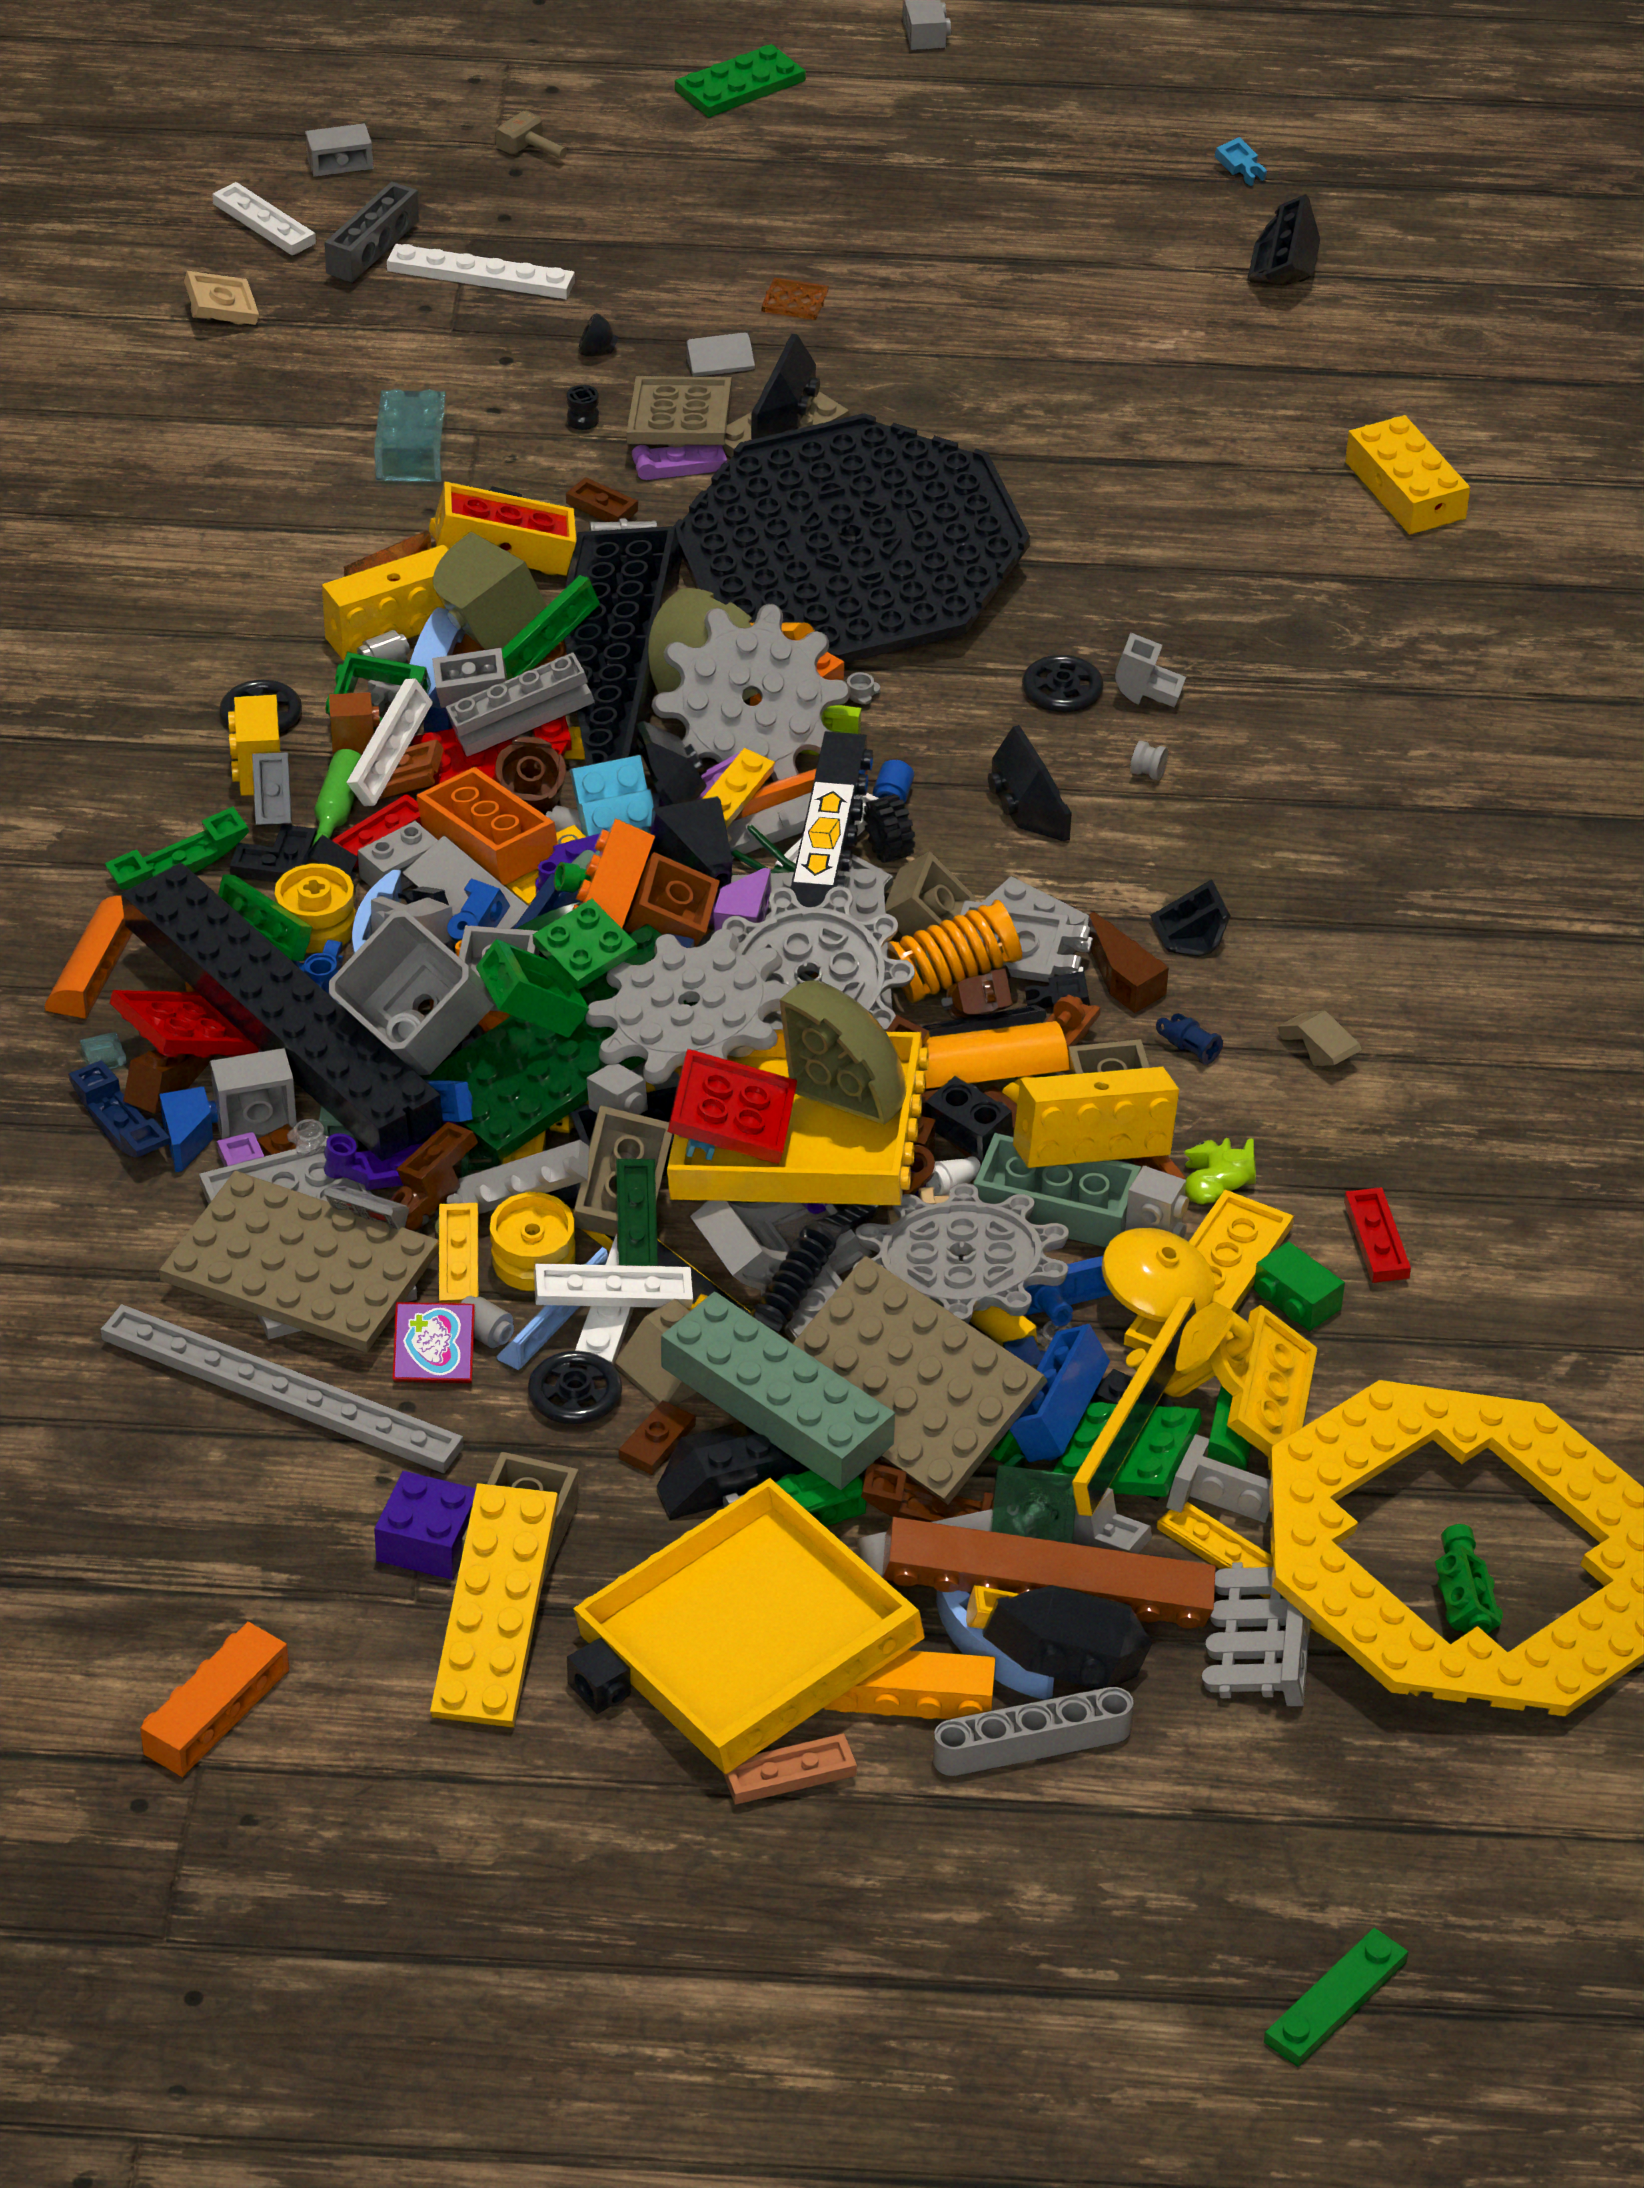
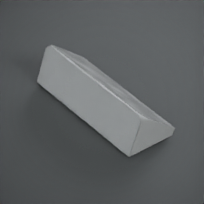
M746 332L689 339L686 342V359L693 377L755 369L751 342Z

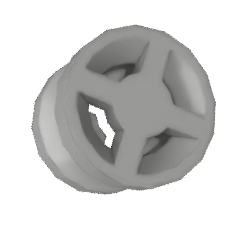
M1140 740L1132 756L1131 774L1140 775L1144 773L1148 774L1151 779L1159 781L1166 768L1168 748L1164 746L1154 748L1148 742Z

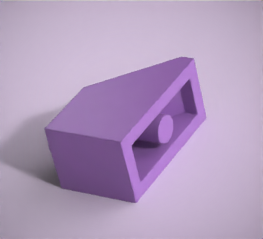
M760 869L721 888L717 902L713 904L709 924H714L715 932L722 929L724 921L732 916H740L753 923L765 921L769 907V896L772 892L771 869Z

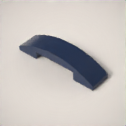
M102 1060L68 1074L72 1086L93 1120L121 1151L132 1157H140L171 1144L168 1134L153 1118L146 1120L133 1105L123 1102L124 1094L120 1091L119 1079Z

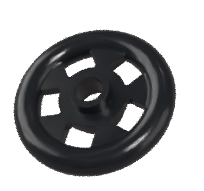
M1070 655L1043 657L1032 663L1025 670L1022 678V687L1027 697L1036 705L1056 712H1073L1089 707L1101 696L1104 686L1102 675L1094 665L1082 658ZM1043 672L1049 673L1046 679L1039 677V675ZM1080 679H1088L1090 685H1080ZM1047 688L1051 694L1047 695L1040 690ZM1074 693H1077L1078 695L1074 698H1066L1068 696L1073 695Z
M264 679L252 680L241 683L229 690L220 703L219 712L222 721L229 728L228 712L235 711L234 697L265 695L263 693L276 695L277 710L278 705H288V711H278L279 734L290 729L299 720L302 712V702L299 695L284 683Z
M566 1351L546 1358L533 1370L528 1382V1395L537 1411L553 1421L564 1424H585L604 1417L615 1408L622 1394V1380L615 1366L605 1358L586 1351ZM572 1366L586 1367V1368H587V1371H585L584 1369H581V1368H570V1367H572ZM550 1375L559 1377L555 1386L545 1383ZM605 1379L607 1388L595 1389L594 1380ZM557 1396L565 1404L558 1406L550 1400ZM590 1399H593L595 1404L581 1408L579 1404L585 1403Z

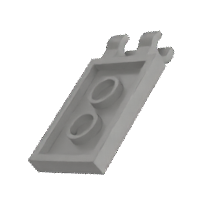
M965 900L960 915H965L968 910H977L981 905L990 906L991 904ZM1005 906L1015 926L1022 949V960L1015 963H1005L1003 961V965H1006L1009 969L1010 977L1049 982L1048 978L1054 977L1055 974L1061 976L1084 971V968L1080 967L1082 960L1080 956L1061 955L1064 944L1080 952H1089L1093 938L1089 937L1090 927L1070 925L1069 915ZM991 926V930L994 933L997 942L1000 943L996 932ZM976 928L977 933L979 934V936H980V938H981V940H982L981 934L979 933L978 929Z

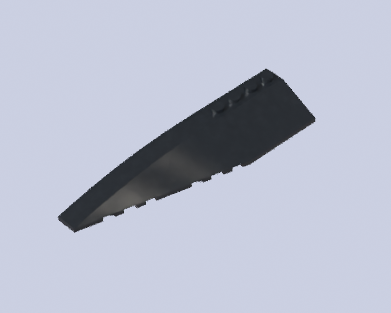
M676 526L584 531L577 533L576 545L565 588L579 575L590 579L600 603L564 638L567 655L575 654L585 672L588 681L586 684L595 702L577 710L586 766L637 755L639 744L641 743L638 738L637 724L641 721L647 722L656 688L648 656L651 627L662 605L676 592L682 562Z

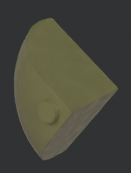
M472 531L455 543L444 554L434 571L433 585L448 611L447 616L457 629L462 628L484 650L503 649L547 607L525 561Z
M681 588L673 594L658 611L649 636V665L658 693L674 691L681 683L680 673L666 663L664 659L665 648L672 642H681L692 648L703 646L708 639L704 618L709 610L713 608L725 610L732 623L739 628L752 626L749 623L752 618L732 602L725 605L713 599L714 593L705 590ZM754 688L746 690L742 694V699L744 701L759 692Z
M818 980L805 981L787 992L780 999L788 1074L789 1078L798 1080L795 1094L885 1125L895 1116L904 1103L906 1081L898 1053L883 1027L859 1002L843 991Z

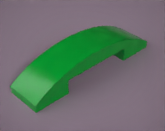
M230 807L201 820L204 829L202 832L145 857H142L137 849L106 862L105 867L118 887L125 890L181 862L195 873L212 864L234 848L249 833V829L236 809Z

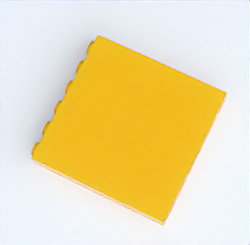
M774 1029L778 1040L775 1046L768 1050L760 1051L754 1049L751 1054L744 1057H733L729 1054L727 1056L729 1061L789 1078L783 1029ZM886 1032L898 1053L906 1081V1097L900 1110L885 1125L795 1094L784 1150L779 1164L759 1160L728 1149H721L715 1146L711 1160L706 1159V1152L701 1148H695L693 1156L688 1157L686 1147L689 1139L674 1134L667 1167L670 1199L901 1205L903 1190L910 1189L911 1170L907 1165L914 1164V1142L911 1141H917L918 1119L914 1117H921V1094L925 1092V1071L922 1070H928L929 1049L922 1048L921 1032Z
M771 1478L750 1489L745 1495L724 1509L717 1511L713 1516L692 1530L687 1531L680 1538L659 1552L654 1553L647 1560L626 1574L619 1576L614 1582L573 1608L580 1635L589 1644L601 1637L630 1667L631 1684L725 1775L925 1638L919 1610Z

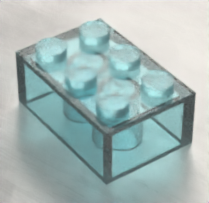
M381 390L374 447L376 480L441 482L447 429L446 392L433 390Z

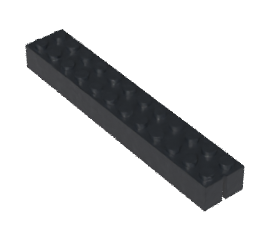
M182 862L121 893L125 926L262 1052L285 1048L293 1080L381 1161L410 1146L406 1112L409 1111L411 1139L415 1142L443 1126L440 1094Z

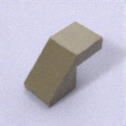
M1326 1011L1303 1012L1277 1026L1282 1040H1304L1313 1066L1336 1065L1362 1050L1360 1043Z

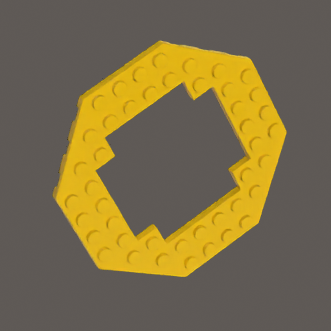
M1378 1380L1271 1447L1268 1457V1468L1271 1470L1269 1501L1270 1512H1272L1270 1534L1274 1568L1272 1572V1587L1391 1693L1408 1695L1409 1690L1432 1692V1698L1466 1703L1467 1698L1489 1700L1492 1707L1524 1711L1525 1706L1547 1708L1550 1715L1565 1717L1644 1661V1487L1545 1404ZM1431 1440H1434L1461 1464L1489 1448L1600 1542L1599 1545L1584 1554L1580 1566L1605 1587L1509 1652L1505 1651L1478 1626L1452 1644H1449L1337 1546V1544L1355 1534L1359 1522L1341 1508L1336 1501Z

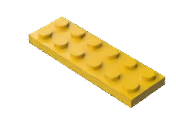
M1226 1189L1223 1191L1189 1240V1243L1204 1256L1214 1276L1215 1289L1209 1304L1218 1302L1236 1312L1254 1285L1256 1263L1279 1248L1293 1227V1215ZM1137 1315L1125 1333L1124 1345L1134 1349L1141 1348L1148 1353L1165 1323Z
M477 1483L430 1709L432 1718L514 1728L559 1503L558 1493Z

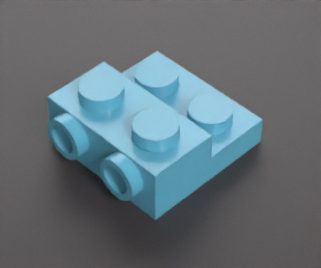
M641 755L570 769L582 833L586 837L599 834L602 829L609 831L615 818L650 833L649 826H651L652 808H654L651 790H647Z

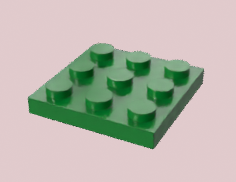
M1104 1402L1089 1403L1065 1452L1061 1455L1050 1477L1053 1490L1067 1491L1071 1487L1073 1479L1117 1404H1107ZM1155 1406L1109 1486L1110 1489H1113V1494L1167 1497L1182 1460L1202 1423L1200 1409L1178 1406Z

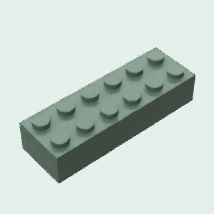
M715 1291L661 1335V1367L758 1434L768 1437L771 1443L840 1490L894 1445L895 1412Z

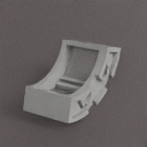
M708 1200L690 1217L732 1276L749 1287L761 1290L772 1282L773 1275L779 1271L782 1261L786 1260L788 1251L793 1249V1243L799 1238V1233L803 1227L821 1219H826V1217L841 1210L836 1204H828L824 1212L812 1214L801 1203H744ZM852 1228L840 1234L836 1241V1248L829 1255V1260L825 1265L830 1264L837 1275L852 1268L865 1255L868 1257L872 1252L859 1244L856 1238V1230Z

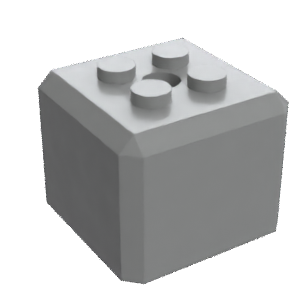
M406 910L392 912L329 981V994L418 1075L431 1074L494 1006V1000L482 979ZM426 999L434 1001L431 1012L424 1015L425 1019L403 1042L392 1043L387 1039L386 1027L393 1016L404 1010L418 1011V1006Z

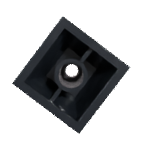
M718 796L652 808L651 834L655 838L649 852V859L653 852L719 880L718 889L731 884L733 860L721 800Z

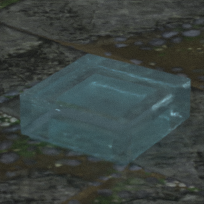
M116 1032L80 1040L81 1051L87 1066L100 1060L109 1069L127 1065L126 1055Z

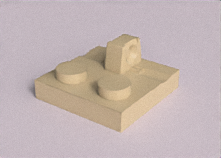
M187 271L184 283L191 301L192 317L207 320L214 318L216 320L230 321L238 325L244 323L256 325L259 313L247 279Z

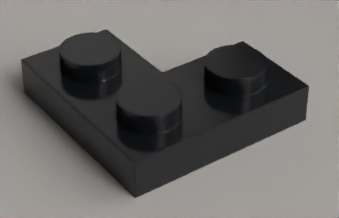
M282 824L273 847L238 843L229 865L230 875H235L239 878L277 882L284 873L301 865L305 854L313 846L317 834L316 828Z

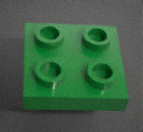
M592 898L532 934L533 944L577 990L637 954V944Z

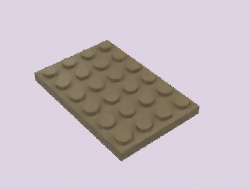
M235 1170L159 1269L160 1281L367 1353L394 1316L396 1302H403L439 1252V1240L403 1227L400 1230L392 1228L383 1221H372L357 1216L347 1209L339 1210L333 1208L327 1201Z
M866 1255L793 1342L795 1346L895 1412L894 1445L884 1452L880 1458L895 1469L906 1471L907 1477L947 1505L1048 1382L1042 1373Z

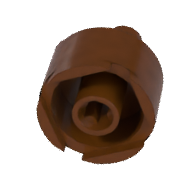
M521 737L512 741V744L505 749L503 748L498 754L492 779L546 815L547 811L552 812L560 799L566 775L565 761L561 754H558L546 740L537 737Z

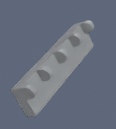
M811 792L733 821L726 829L732 838L729 841L731 852L737 850L746 854L764 847L747 830L748 825H753L772 844L802 833Z
M578 1140L459 1178L460 1188L457 1190V1194L455 1193L447 1197V1204L478 1203L479 1214L496 1209L503 1201L517 1194L525 1192L548 1193L586 1181L588 1179L589 1146Z

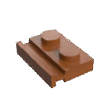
M436 739L408 747L379 799L434 785L433 774L438 773L444 750L439 741Z

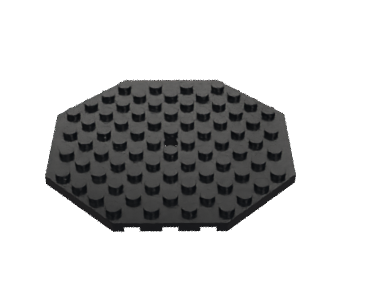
M865 413L740 442L733 450L734 456L728 463L724 462L713 475L711 485L707 490L701 491L690 504L688 514L683 520L679 519L674 525L677 530L682 558L696 589L714 593L713 599L725 605L732 602L752 618L749 623H755L759 609L762 606L774 604L782 610V623H808L813 627L814 631L825 634L829 640L827 652L841 659L844 663L967 634L1030 547V535L988 452L975 449L974 452L958 448L957 442L935 435L932 439L917 435L916 429L894 422L891 426L876 422L875 416ZM854 535L856 538L853 542L852 538H846L845 536Z

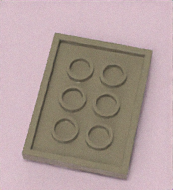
M636 376L626 432L627 444H667L675 448L685 445H724L732 392V377Z

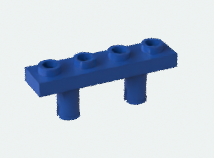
M1103 1256L1067 1264L1068 1274L1066 1279L1058 1286L1035 1284L1026 1287L1025 1290L1031 1295L1032 1303L1027 1313L1023 1316L1044 1311L1052 1323L1060 1327L1067 1325L1072 1320L1073 1314L1071 1312H1073V1309L1070 1305L1112 1295L1102 1274Z

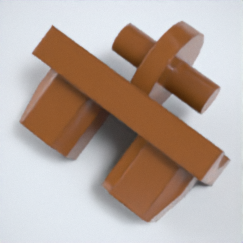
M1068 994L1066 997H1061L1055 1003L1054 1012L1046 1022L1057 1021L1059 1023L1068 1049L1069 1046H1075L1079 1040H1083L1088 1034L1089 1028L1100 1016L1101 1007L1084 1005L1079 997Z

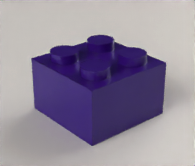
M402 1471L374 1528L376 1561L453 1580L461 1563L463 1554L462 1538L469 1525L476 1488Z

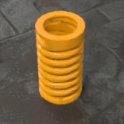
M998 899L994 900L990 906L981 905L977 910H968L965 915H956L952 921L943 920L939 926L930 925L926 931L918 930L913 937L905 935L901 938L900 944L894 941H890L887 944L890 959L907 960L914 966V978L907 986L901 987L910 1003L924 999L926 994L931 993L935 995L939 993L940 985L948 990L953 985V981L957 983L965 980V974L968 978L978 976V970L982 974H987L991 971V964L995 969H1000L1003 967V961L1005 963H1015L1022 960L1021 944L1015 926L1007 909ZM991 926L996 932L1000 943L997 942L995 935L991 930ZM976 928L978 929L979 933L981 934L982 940H981L979 934L977 933ZM926 950H927V952H928V954H929L930 961H929V959H928V957H927ZM917 966H918V969H919V971H920V974H921V977H922V979H923L924 984H922V981H921V979H920V977H919L918 970H917Z

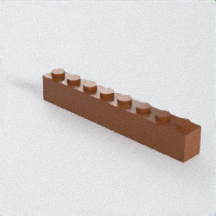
M893 1517L885 1535L882 1578L894 1581V1583L900 1586H914L918 1584L934 1587L941 1592H954L956 1590L972 1592L975 1585L1021 1594L1055 1585L1131 1605L1135 1614L1142 1622H1156L1159 1620L1173 1622L1183 1628H1196L1199 1626L1204 1627L1214 1610L1216 1565Z

